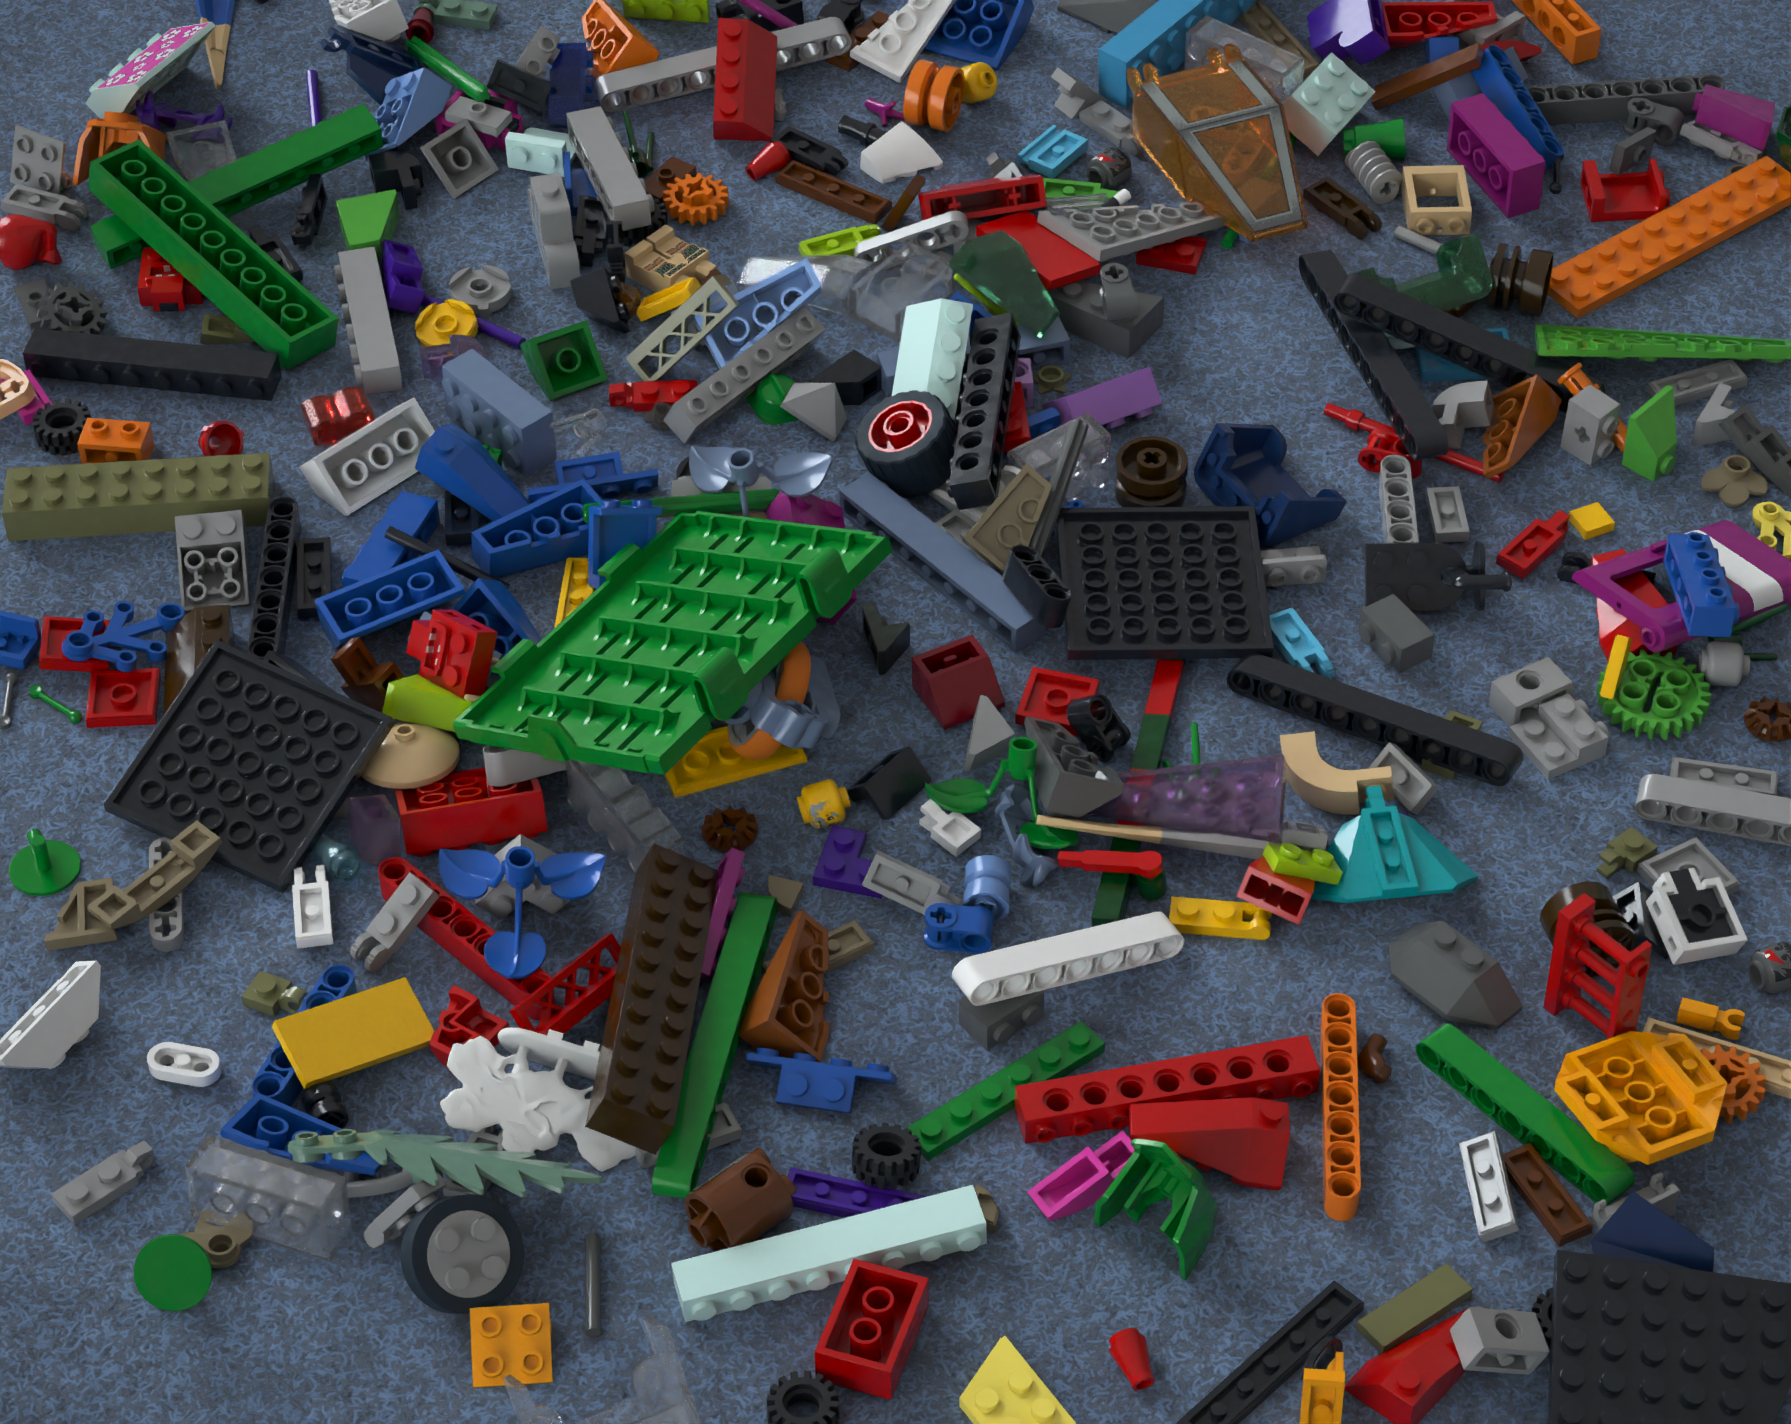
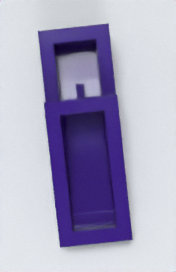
M384 239L382 244V284L387 306L417 314L425 294L420 282L424 269L412 246Z

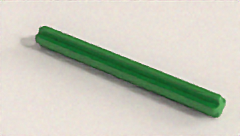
M413 36L411 40H406L405 45L408 46V52L477 102H484L485 99H490L491 94L488 93V87L417 36Z
M775 488L746 491L748 510L766 509L777 497L779 490ZM740 491L650 498L652 499V505L663 507V514L657 515V518L675 517L680 512L694 514L696 511L710 513L742 511ZM632 500L621 501V505H632ZM600 502L583 505L582 512L585 523H589V506H598Z

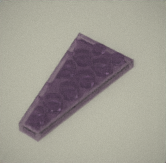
M1284 755L1117 773L1125 785L1124 793L1086 815L1282 843L1286 760Z

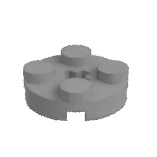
M482 265V270L472 271V266L464 268L451 278L449 284L450 299L465 302L472 308L475 316L479 318L491 316L493 312L503 308L512 297L511 284L507 273L495 266Z

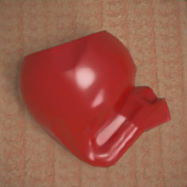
M9 214L0 218V259L3 265L12 270H21L33 265L37 260L55 265L61 263L62 258L57 249L56 227L51 222L20 214Z

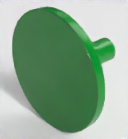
M32 829L27 833L30 845L21 849L13 857L9 865V877L14 887L25 894L33 896L52 895L66 889L77 879L81 870L80 857L73 847L64 842L45 840V837L42 836L41 831L38 829Z
M166 1234L149 1241L136 1257L133 1271L136 1287L144 1299L153 1306L167 1311H181L199 1303L208 1292L213 1276L210 1258L202 1246L191 1238L178 1234Z

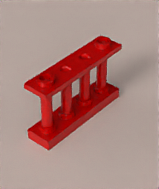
M1584 893L1558 912L1543 1008L1553 1016L1565 1008H1572L1607 1035V1040L1629 1031H1636L1646 976L1651 965L1649 960L1652 944L1646 940L1633 951L1627 950L1594 924L1593 915L1596 901ZM1589 939L1620 963L1619 971L1590 949ZM1585 964L1615 987L1614 995L1585 973ZM1581 989L1611 1011L1610 1019L1581 997Z

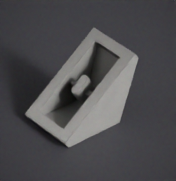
M980 695L963 771H972L1008 752L1009 742L1015 736L1014 731L987 696Z

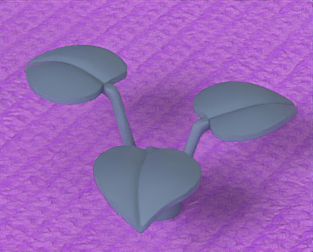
M692 445L689 455V468L695 485L703 492L719 493L728 486L729 482H736L738 484L743 517H749L745 487L754 485L760 472L773 483L780 482V489L785 495L803 497L812 494L822 485L832 465V457L827 454L816 452L792 453L780 458L774 464L776 475H773L765 468L763 462L756 463L753 452L747 448L733 449L723 446L701 447Z

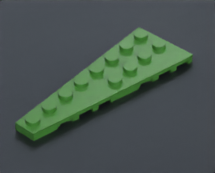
M1535 324L1534 330L1538 356L1607 357L1611 359L1638 357L1642 361H1657L1658 357L1732 358L1739 361L1764 359V361L1771 363H1782L1784 359H1791V341L1783 339Z

